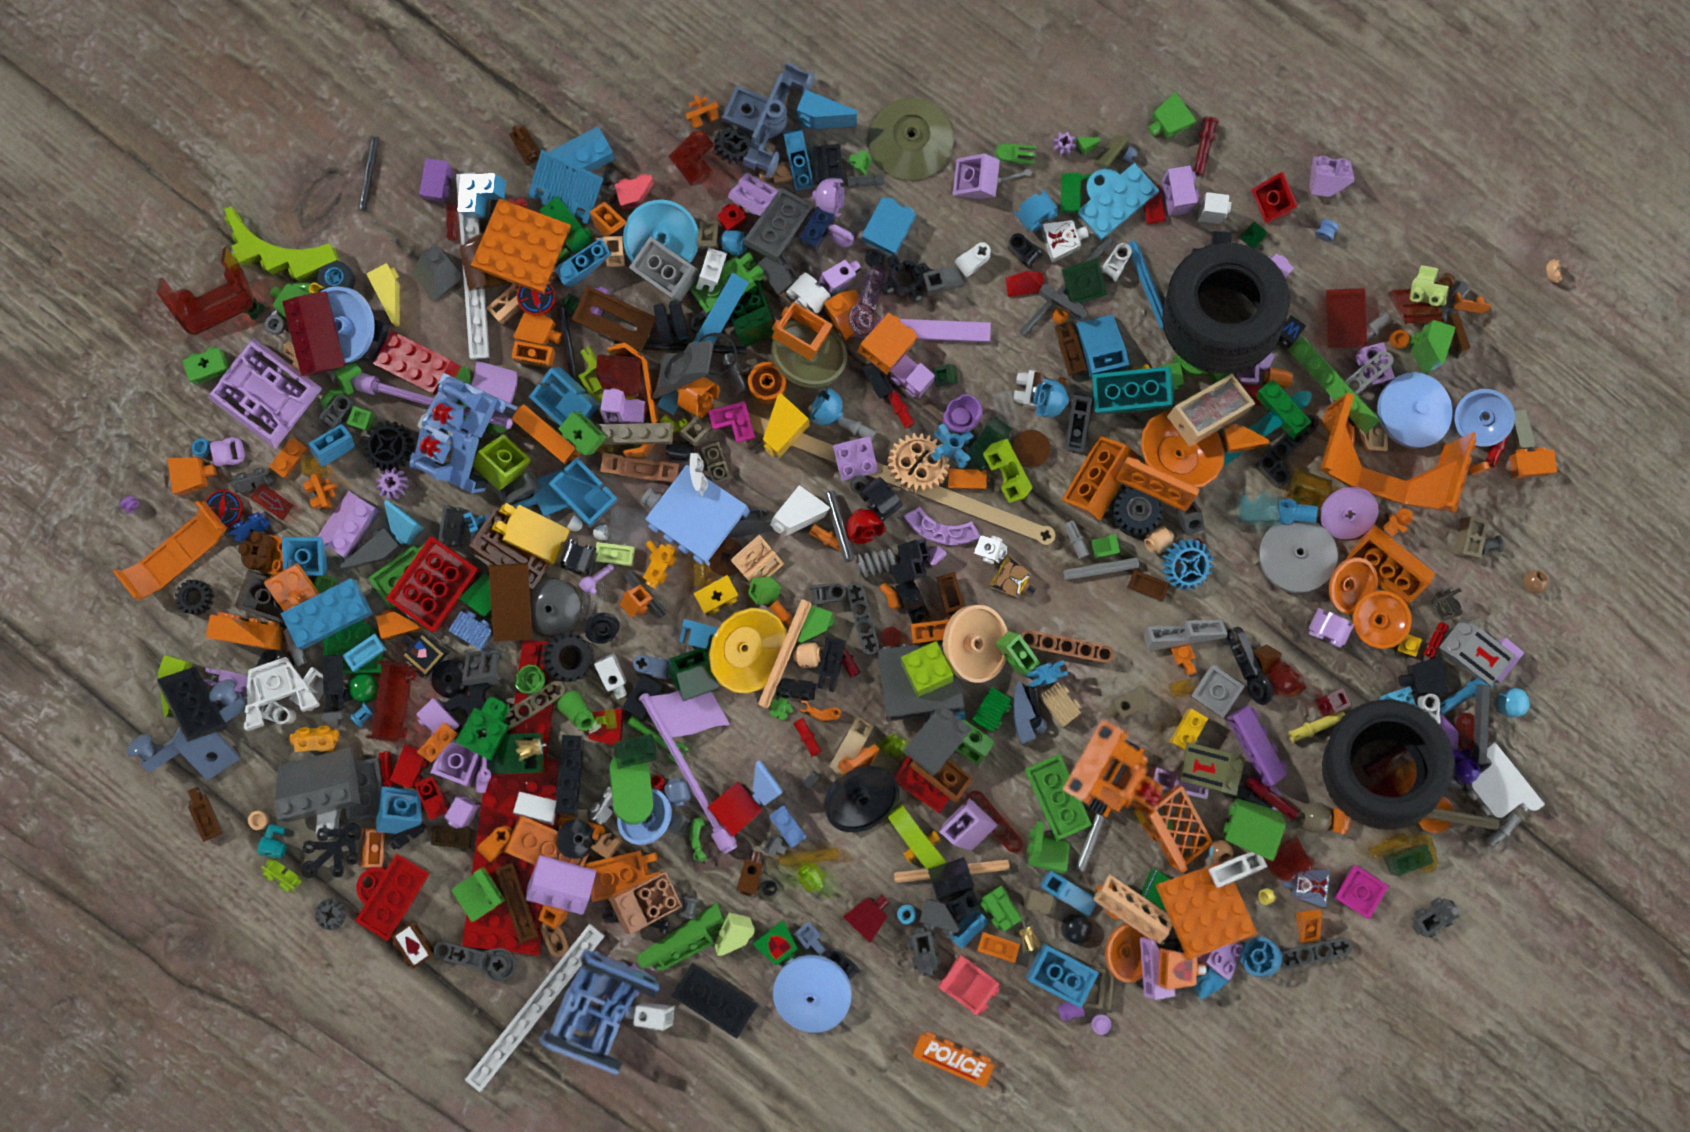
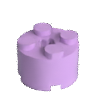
M1318 608L1308 630H1310L1309 635L1318 639L1325 637L1327 638V643L1341 648L1342 645H1345L1354 624L1349 623L1348 620L1330 612L1326 613L1323 609Z

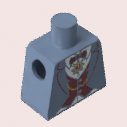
M1324 868L1294 869L1293 877L1283 876L1282 888L1292 889L1291 897L1326 907L1330 870Z

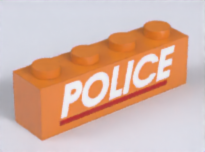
M926 1030V1033L920 1032L912 1051V1057L986 1088L994 1068V1063L991 1062L990 1057L983 1054L980 1057L972 1054L973 1050L962 1046V1049L954 1046L955 1042L946 1038L942 1041L936 1038L937 1035L930 1031Z

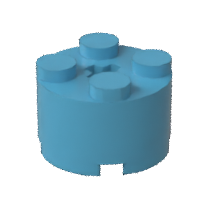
M1045 190L1041 191L1042 195L1038 196L1036 193L1019 206L1021 209L1019 212L1017 210L1014 211V214L1027 232H1037L1042 228V223L1046 220L1050 222L1058 216L1056 213L1058 208Z

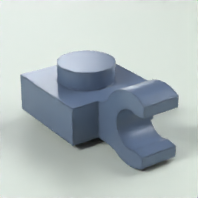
M810 921L794 933L806 949L812 946L819 955L827 950L817 940L822 935Z

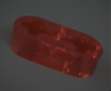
M1461 713L1456 718V730L1459 732L1458 745L1462 749H1473L1475 716L1471 713ZM1465 716L1467 719H1470V723L1467 724V730L1466 724L1462 723V719H1465ZM1466 732L1467 738L1471 739V743H1468V746L1466 743H1463V739H1466Z

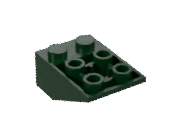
M754 281L756 286L742 294L731 313L737 336L745 347L772 336L774 333L772 327L776 319L760 281Z
M544 733L505 734L491 761L487 759V769L491 774L544 772V746L542 747V754H534L519 761L521 753H517L516 750L521 747L515 742L532 741L539 738L541 745H543Z

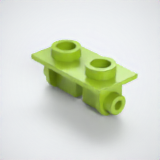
M275 859L267 861V868L261 866L262 876L270 882L273 880L279 884L278 887L286 893L290 891L294 894V886L298 887L302 882L300 876L289 869L283 875L282 872L286 867Z

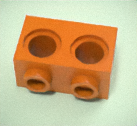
M949 619L911 624L912 644L916 645L943 640Z

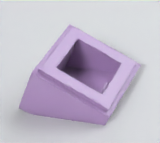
M938 545L934 546L929 551L931 558L928 564L930 567H934L946 557L947 553Z

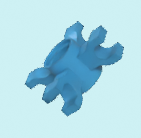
M944 423L939 425L934 435L942 441L943 445L934 449L935 452L930 456L934 461L943 456L954 458L960 469L967 465L966 462L970 461L971 458L961 448L970 443L969 440L974 436L970 431L961 436L950 434Z
M1064 661L1055 664L1048 663L1036 667L1035 671L1027 673L1025 677L1033 679V682L1028 684V686L1034 687L1040 684L1044 686L1058 681L1057 678L1068 675L1067 671H1060V666L1064 664Z

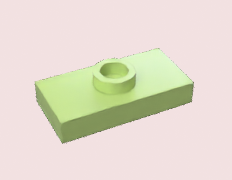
M596 543V552L598 553L596 562L633 567L635 547Z

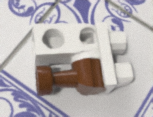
M1031 370L1028 373H1018L1016 384L1025 385L1026 389L1025 392L1015 390L1013 401L1023 404L1025 408L1037 409V405L1034 404L1036 387L1038 383L1042 384L1044 382L1042 379L1050 378H1046L1041 372ZM1059 377L1058 380H1055L1065 387L1066 378Z

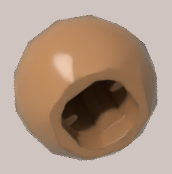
M1540 570L1529 571L1523 578V585L1530 593L1539 594L1548 587L1549 579Z
M1219 839L1210 846L1209 855L1215 863L1223 864L1232 859L1234 851L1229 842Z

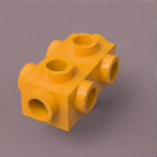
M650 540L645 545L652 552L649 557L651 563L643 579L647 580L646 585L656 589L660 583L663 584L668 576L666 573L668 567L674 565L677 559L675 556L677 548L668 543L666 546L661 544L658 548Z
M327 725L314 729L303 727L296 730L294 734H290V744L294 745L295 752L318 750V752L325 751L326 753L333 752L340 738L339 730L330 728Z

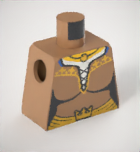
M1006 555L988 586L991 590L1015 599L1019 597L1021 592L1032 597L1037 587L1027 582L1031 573L1009 555Z

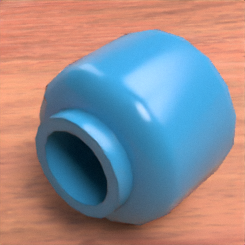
M726 230L719 237L718 244L724 253L739 256L747 249V245L743 244L745 235L742 232Z

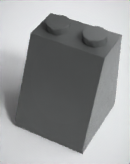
M941 704L903 752L934 776L972 729Z

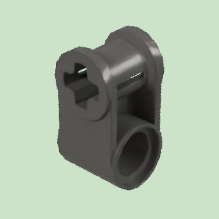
M345 395L337 396L328 408L321 413L319 420L325 421L333 430L338 425L345 423L351 414L353 406L356 407L354 400ZM347 400L348 406L342 409V403Z
M840 583L809 586L812 592V606L843 601L847 594L845 587ZM837 587L843 590L842 596L838 598L832 594L833 590Z

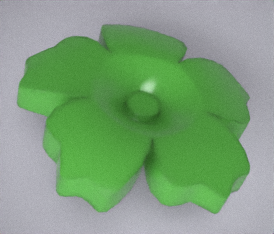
M779 698L778 701L773 699L770 707L774 709L769 711L770 715L775 718L779 715L780 720H785L788 717L787 713H792L793 709L790 704H787L788 699Z

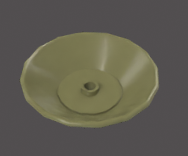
M913 97L895 100L883 107L872 121L868 136L871 155L879 168L894 178L907 181L926 179L940 171L950 158L954 143L952 126L944 112L929 101ZM909 133H914L915 136H914V137H909L908 134H909Z

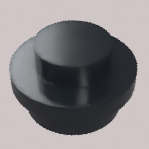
M871 249L865 255V262L871 268L880 267L884 261L882 252L877 249Z

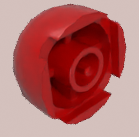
M858 509L851 515L846 527L850 542L853 541L856 545L874 541L871 537L877 534L880 537L885 532V524L876 515L877 512L869 509Z

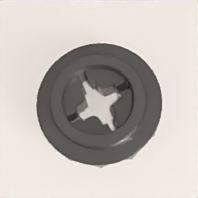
M326 899L320 902L315 909L314 918L318 923L317 925L321 926L324 930H335L346 919V909L336 899ZM332 909V914L336 917L328 920V916L323 912H328Z

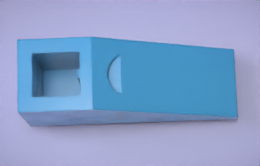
M801 127L783 131L795 190L814 187Z
M600 238L554 270L563 285L572 288L587 278L611 253L603 239Z
M1048 870L1039 884L1047 892L1090 916L1097 904L1093 900V895L1055 871Z

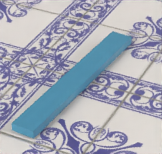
M734 273L731 274L693 343H697L707 334L720 333L746 289L748 281ZM719 335L709 336L702 342L711 341L715 343ZM677 389L663 395L657 406L673 415L678 408L679 393Z

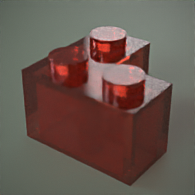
M703 130L693 131L668 157L691 186L700 185L713 173L702 157L715 145Z

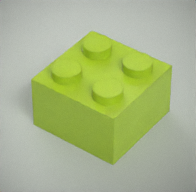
M503 434L477 452L472 466L500 491L525 473L531 459Z
M937 641L901 657V665L917 698L953 682V674Z

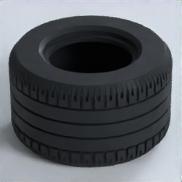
M1225 242L1195 250L1177 266L1169 282L1163 307L1162 322L1170 346L1186 363L1209 373L1233 374L1256 366L1272 352L1279 340L1290 308L1288 283L1277 264L1271 258H1268L1267 255L1253 247L1250 248V246L1239 245V243L1231 244ZM1211 288H1230L1249 298L1257 311L1252 317L1241 323H1220L1211 319L1203 312L1198 302V294Z
M1395 699L1369 701L1347 712L1338 721L1335 728H1333L1322 758L1323 781L1334 804L1355 822L1358 821L1359 824L1370 828L1374 827V829L1382 828V830L1406 828L1427 817L1448 791L1454 774L1452 745H1450L1449 737H1447L1440 723H1437V720L1422 708ZM1375 740H1390L1406 748L1416 765V778L1412 788L1399 798L1381 797L1365 789L1352 772L1354 756L1362 746Z

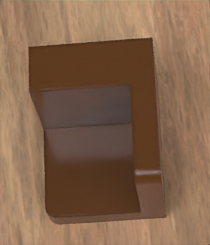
M1269 645L1253 650L1259 666L1265 675L1278 669L1282 656L1281 652Z

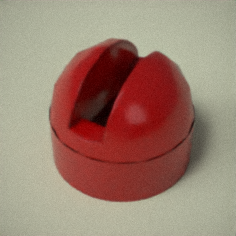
M661 775L653 776L650 779L651 788L660 792L663 791L666 783Z

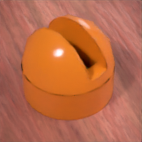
M1056 308L1052 319L1055 324L1060 325L1066 322L1069 314L1060 308Z

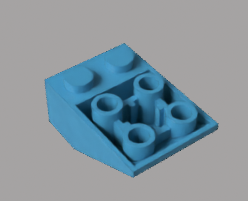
M1113 315L1076 323L1089 378L1092 377V374L1117 372L1128 368L1130 364L1126 348Z

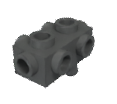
M1439 897L1430 903L1431 907L1428 909L1421 908L1414 913L1415 917L1412 918L1414 924L1411 925L1416 934L1431 938L1437 935L1442 927L1453 925L1459 915L1458 908L1452 900L1449 901V899H1441ZM1427 919L1428 923L1424 926L1422 921Z
M926 927L914 929L915 933H911L912 938H908L910 950L915 952V957L912 958L914 970L918 969L919 974L923 973V976L935 974L934 971L938 970L937 965L941 964L939 953L934 951V945H937L935 933L931 934V931L926 930ZM921 937L926 939V943L923 945L919 944Z

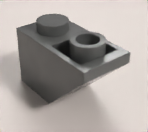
M940 268L923 273V283L927 296L964 287L959 268Z
M929 898L925 900L920 922L924 923V927L935 930V927L942 928V932L949 935H954V932H960L961 928L957 921L954 920L946 903Z

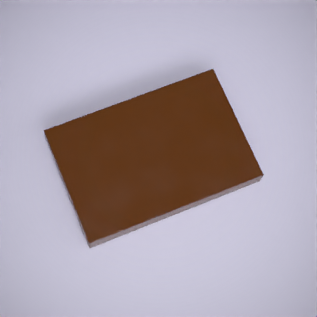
M1458 312L1450 314L1445 324L1455 327L1451 343L1458 359L1464 357L1470 349V344Z

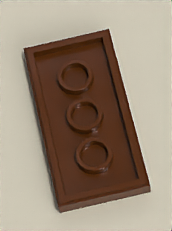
M528 563L489 565L493 641L533 640Z

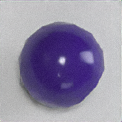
M1463 759L1457 762L1454 773L1461 782L1472 783L1480 776V768L1473 760Z

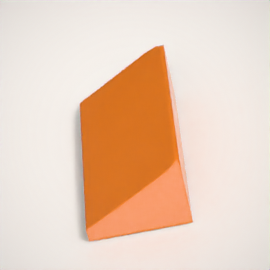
M362 828L360 867L383 868L384 832H376V828Z

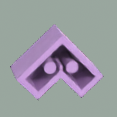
M906 354L890 371L891 380L898 386L901 384L906 388L905 392L910 397H916L918 400L933 384L935 377L921 363L917 365Z
M618 389L604 390L601 413L605 424H640L646 422L647 407L645 401L639 399L626 400L624 392Z

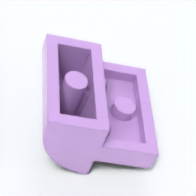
M746 173L740 178L738 185L730 191L728 198L733 200L735 204L749 209L751 213L761 216L779 191L751 174Z

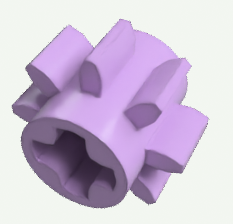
M1068 131L1063 135L1059 132L1058 139L1054 138L1052 142L1057 144L1053 151H1058L1060 156L1065 153L1069 156L1071 153L1070 149H1075L1076 147L1075 144H1072L1075 137L1069 136Z

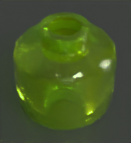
M805 863L797 871V881L806 891L818 892L825 886L826 875L817 864Z

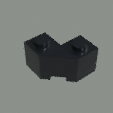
M917 539L898 545V556L901 563L892 565L893 577L896 583H908L926 577L927 571L925 566L930 562L931 558L926 539Z

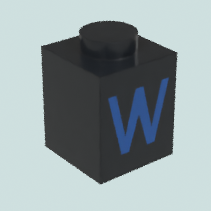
M1290 315L1285 321L1278 343L1283 347L1287 346L1290 348L1306 325Z

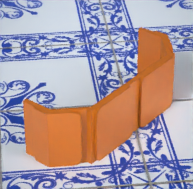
M627 343L607 347L611 357L630 355L642 364L651 422L659 423L656 403L652 398L653 382L647 359ZM642 444L640 448L623 450L628 458H646L656 444Z
M196 501L195 504L199 507L196 515L142 561L122 571H112L133 598L142 600L160 591L220 541L227 527L205 501Z

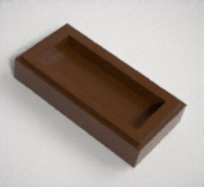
M1133 570L1127 588L1163 602L1170 584Z

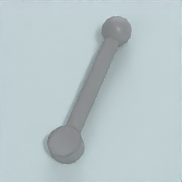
M1026 169L1022 173L1002 178L998 177L997 184H999L1001 181L1021 176L1030 177L1032 171L1030 169Z

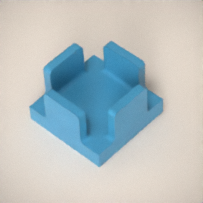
M684 619L679 643H685L687 632L691 630L688 644L692 647L704 648L708 651L710 650L712 639L719 628Z

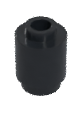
M672 440V444L666 445V455H669L671 460L688 461V459L690 460V454L694 453V445L689 442Z

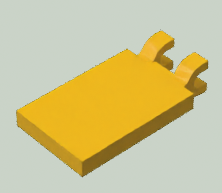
M508 503L502 505L499 512L510 518L507 525L499 520L494 522L492 530L503 534V541L554 565L560 544L565 542L570 530L521 505H517L516 509Z

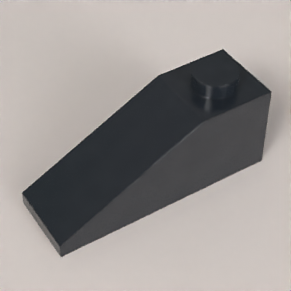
M1076 389L1073 394L1065 444L1066 450L1084 453L1094 404L1093 392Z

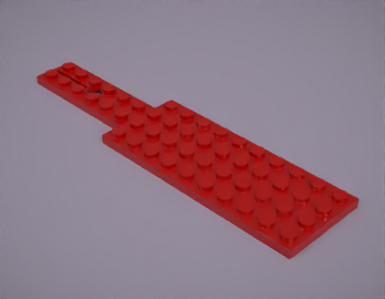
M523 640L519 671L522 667L529 664L536 665L543 670L545 675L543 687L557 681L555 678L548 676L549 673L543 669L545 665L541 664V660H543L541 652L545 651L543 647L549 642ZM561 651L559 652V656H558L559 663H560ZM556 685L553 686L554 690L548 693L547 690L545 691L550 701L553 699L551 695L556 693ZM516 688L514 706L526 699L528 694L522 693ZM541 695L542 701L540 704H538V706H542L546 702V699L543 695ZM554 703L510 731V734L544 733V744H546L544 746V772L491 774L486 792L482 794L472 875L485 867L502 895L503 892L495 872L496 868L515 862L525 895L527 896V886L535 865L504 852L505 848L490 863L477 850V847L499 827L509 826L514 831L520 818L513 813L519 792L556 801L560 760L547 758ZM522 705L519 708V714L521 716L528 715L529 708L526 705ZM513 711L514 716H512V720L516 718L517 721H519L520 719L515 715V712ZM556 814L553 825L539 821L535 822L557 831L559 816ZM505 831L500 832L502 834L501 839L505 838ZM506 901L474 922H471L466 914L462 946L489 950L501 948L514 953L540 955L543 939L541 926L543 922L538 919L544 905L528 901L539 937L521 944L519 943Z

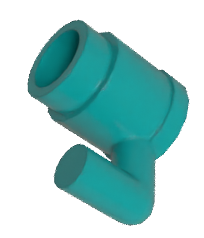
M274 824L268 825L265 836L261 838L258 845L257 854L274 859H282L287 844L272 839L274 833L284 835L286 828Z

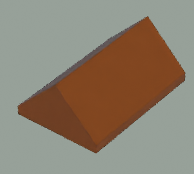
M949 758L934 776L914 760L909 765L955 803L973 780L969 774Z

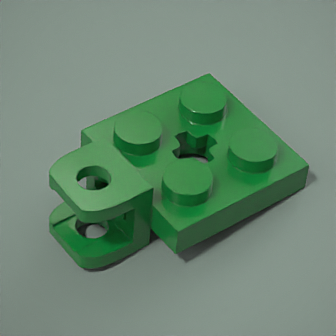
M490 697L481 711L474 707L456 743L491 761L509 728V725L503 723L509 712V705L494 697ZM486 729L485 733L487 736L479 739L478 732Z

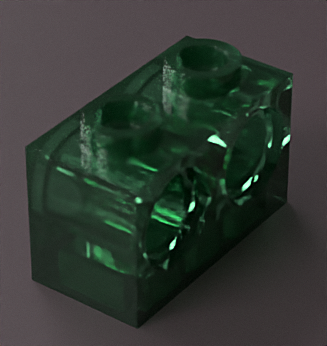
M653 734L617 741L613 749L618 769L656 761L658 752Z

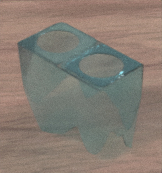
M1268 490L1257 495L1252 502L1245 493L1242 494L1241 501L1238 495L1239 523L1275 522L1280 520L1279 492L1273 498Z

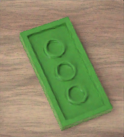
M1060 754L1024 769L1056 841L1092 826L1081 800L1063 790L1070 775Z

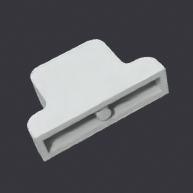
M1488 742L1487 763L1480 769V776L1476 781L1466 783V787L1469 790L1467 792L1474 801L1477 800L1481 805L1480 810L1487 817L1501 818L1518 805L1525 812L1527 810L1536 811L1544 806L1543 801L1495 742Z

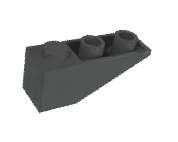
M384 528L382 530L378 529L372 534V539L368 542H363L357 547L358 551L353 555L346 556L340 567L349 570L386 561L403 547L388 530Z

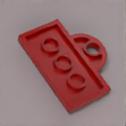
M396 853L387 869L375 867L364 871L358 878L356 891L359 899L365 905L355 922L384 940L390 941L391 936L397 930L431 873L399 853ZM367 876L373 879V885L370 888L364 885V879Z

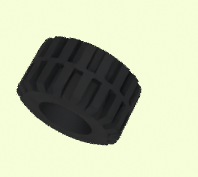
M573 633L559 634L554 638H550L548 640L549 643L543 647L545 651L541 652V656H543L541 664L545 665L544 671L548 672V676L555 678L557 681L574 682L584 678L583 675H587L590 672L588 669L593 666L591 660H594V655H591L593 649L588 646L590 643L587 640H583L584 637ZM565 646L571 647L576 654V662L570 669H564L558 659L559 652Z

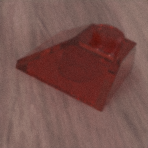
M615 355L598 356L596 377L603 390L618 389L624 392L625 397L638 396L641 358Z

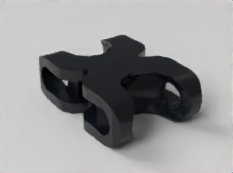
M473 684L469 689L470 696L467 694H457L444 703L443 707L446 711L464 708L469 718L474 707L480 711L486 703V691L494 684ZM466 722L459 728V733H461Z

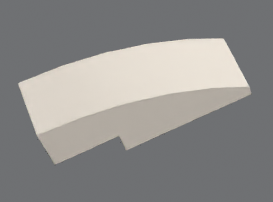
M1250 852L1213 867L1208 871L1216 887L1219 888L1265 869L1267 865L1262 856Z

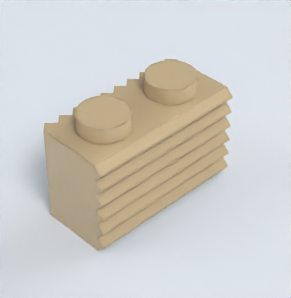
M1056 682L1038 697L1059 726L1064 727L1081 714L1079 711L1081 706L1075 699H1070L1067 695L1069 690L1063 683L1060 685Z

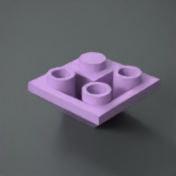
M1313 156L1309 184L1311 194L1330 197L1354 182L1355 178L1351 161L1343 158L1337 160L1326 156Z

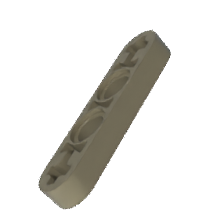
M559 681L551 682L539 692L532 694L510 708L506 717L511 718L514 716L512 713L514 711L520 720L517 721L516 718L511 720L508 730L515 728L559 700L566 693L565 685ZM554 685H556L557 687L561 686L562 689L559 690L560 694H552L551 697L553 699L550 701V698L547 695V693H545V691L547 690L548 693H550L554 690ZM538 695H543L546 699L545 704L542 706H538L535 702ZM522 705H526L529 708L527 716L519 714V708Z

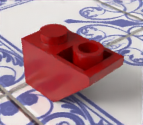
M433 776L414 784L430 820L447 814L451 806L444 791Z

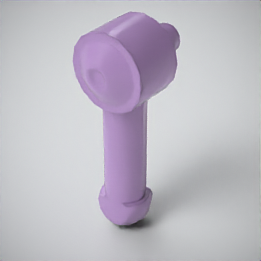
M609 563L593 576L584 577L581 579L579 586L584 592L594 595L597 592L595 589L596 582L612 572L614 566Z

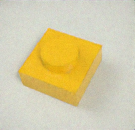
M1408 634L1397 645L1396 651L1416 657L1422 639Z

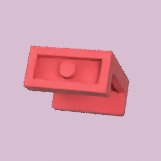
M962 954L958 956L937 985L940 990L949 994L973 1012L975 1016L979 1013H984L988 1007L987 1001L989 998H994L1000 990L997 980Z

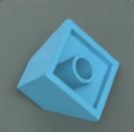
M386 500L384 505L391 532L396 535L394 539L402 545L406 543L411 546L425 527L396 504Z

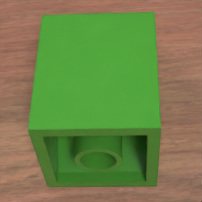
M1236 798L1234 804H1231L1229 807L1228 815L1230 816L1228 822L1225 821L1222 827L1225 840L1273 861L1286 827L1282 813L1278 810Z

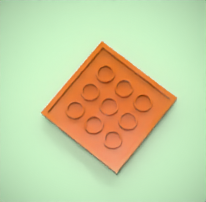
M499 198L473 258L471 268L544 294L571 225Z
M1217 863L1156 885L1188 960L1258 934L1235 882L1219 888L1216 887L1208 870L1220 865Z

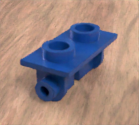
M256 512L248 517L249 520L245 522L240 520L232 524L228 534L234 533L232 536L234 541L242 542L252 534L250 529L262 532L268 529L271 523L268 519L264 520L266 512L261 514Z

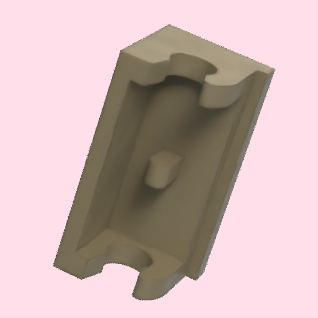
M1472 516L1461 518L1454 555L1468 556L1467 558L1469 559L1481 558L1489 521Z

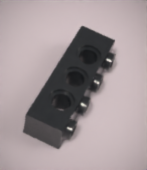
M562 735L555 813L558 816L578 817L585 743L582 736Z

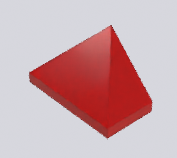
M1024 271L1005 278L1008 297L1040 293L1039 290L1044 284L1043 273Z

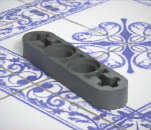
M853 582L848 586L847 594L861 648L865 654L874 655L879 649V643L863 585ZM853 586L861 589L858 595L859 599L863 597L864 601L852 603V600H856L855 594L850 593L853 590ZM858 604H863L866 607V612L863 615H858L855 612V607ZM862 623L870 624L871 630L869 633H862L860 631ZM874 635V638H870L871 643L876 645L872 652L869 649H865L867 640H862V637Z
M1338 937L1281 950L1282 959L1284 954L1287 957L1294 956L1292 952H1295L1297 962L1295 963L1294 959L1287 960V964L1282 962L1280 967L1289 969L1346 956L1351 953L1352 944L1348 939ZM1341 941L1344 944H1347V947L1344 948V951H1342L1341 949H1334L1335 954H1333L1332 946H1340ZM1322 945L1328 947V954L1326 956H1320L1318 953V949ZM1306 949L1309 952V958L1303 961L1300 959L1299 954L1302 950Z

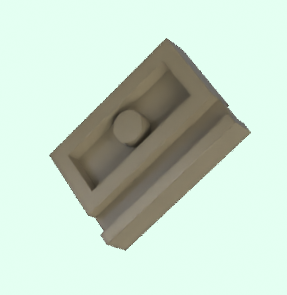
M1090 967L1099 972L1082 1007L1111 1010L1114 976L1110 973L1109 969Z

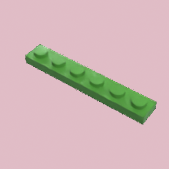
M1303 336L1288 349L1335 401L1346 393L1354 395L1348 416L1364 433H1367L1381 421Z

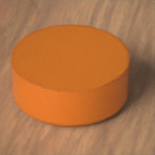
M1404 330L1393 332L1389 338L1390 345L1397 350L1404 349L1410 342V336Z
M1481 462L1469 468L1472 476L1490 470L1488 462Z

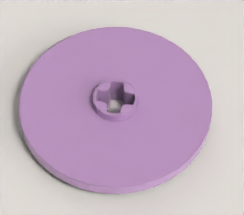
M1360 487L1342 488L1332 493L1323 503L1320 511L1321 524L1335 538L1352 539L1359 537L1374 525L1378 517V503L1374 496L1366 489Z

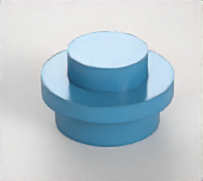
M199 438L193 442L192 452L198 457H206L211 452V443L204 438Z

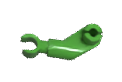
M702 817L691 821L689 840L692 848L695 849L693 858L698 862L707 860L705 853L701 849L702 844L699 839L700 830L705 826V820Z

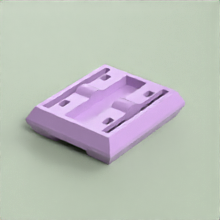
M253 338L207 398L276 449L322 388L307 376H301L299 370L256 338ZM259 353L263 354L280 368L275 371L260 360L257 355ZM285 370L290 376L307 387L306 390L303 392L280 374ZM227 394L246 409L244 414L224 399ZM250 413L273 428L272 434L249 419L248 415Z

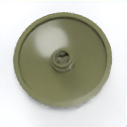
M796 320L788 322L784 327L785 331L811 345L818 334ZM832 328L812 361L776 340L772 342L771 355L777 370L787 380L802 387L821 388L832 384L840 377L847 362L845 344L839 334Z

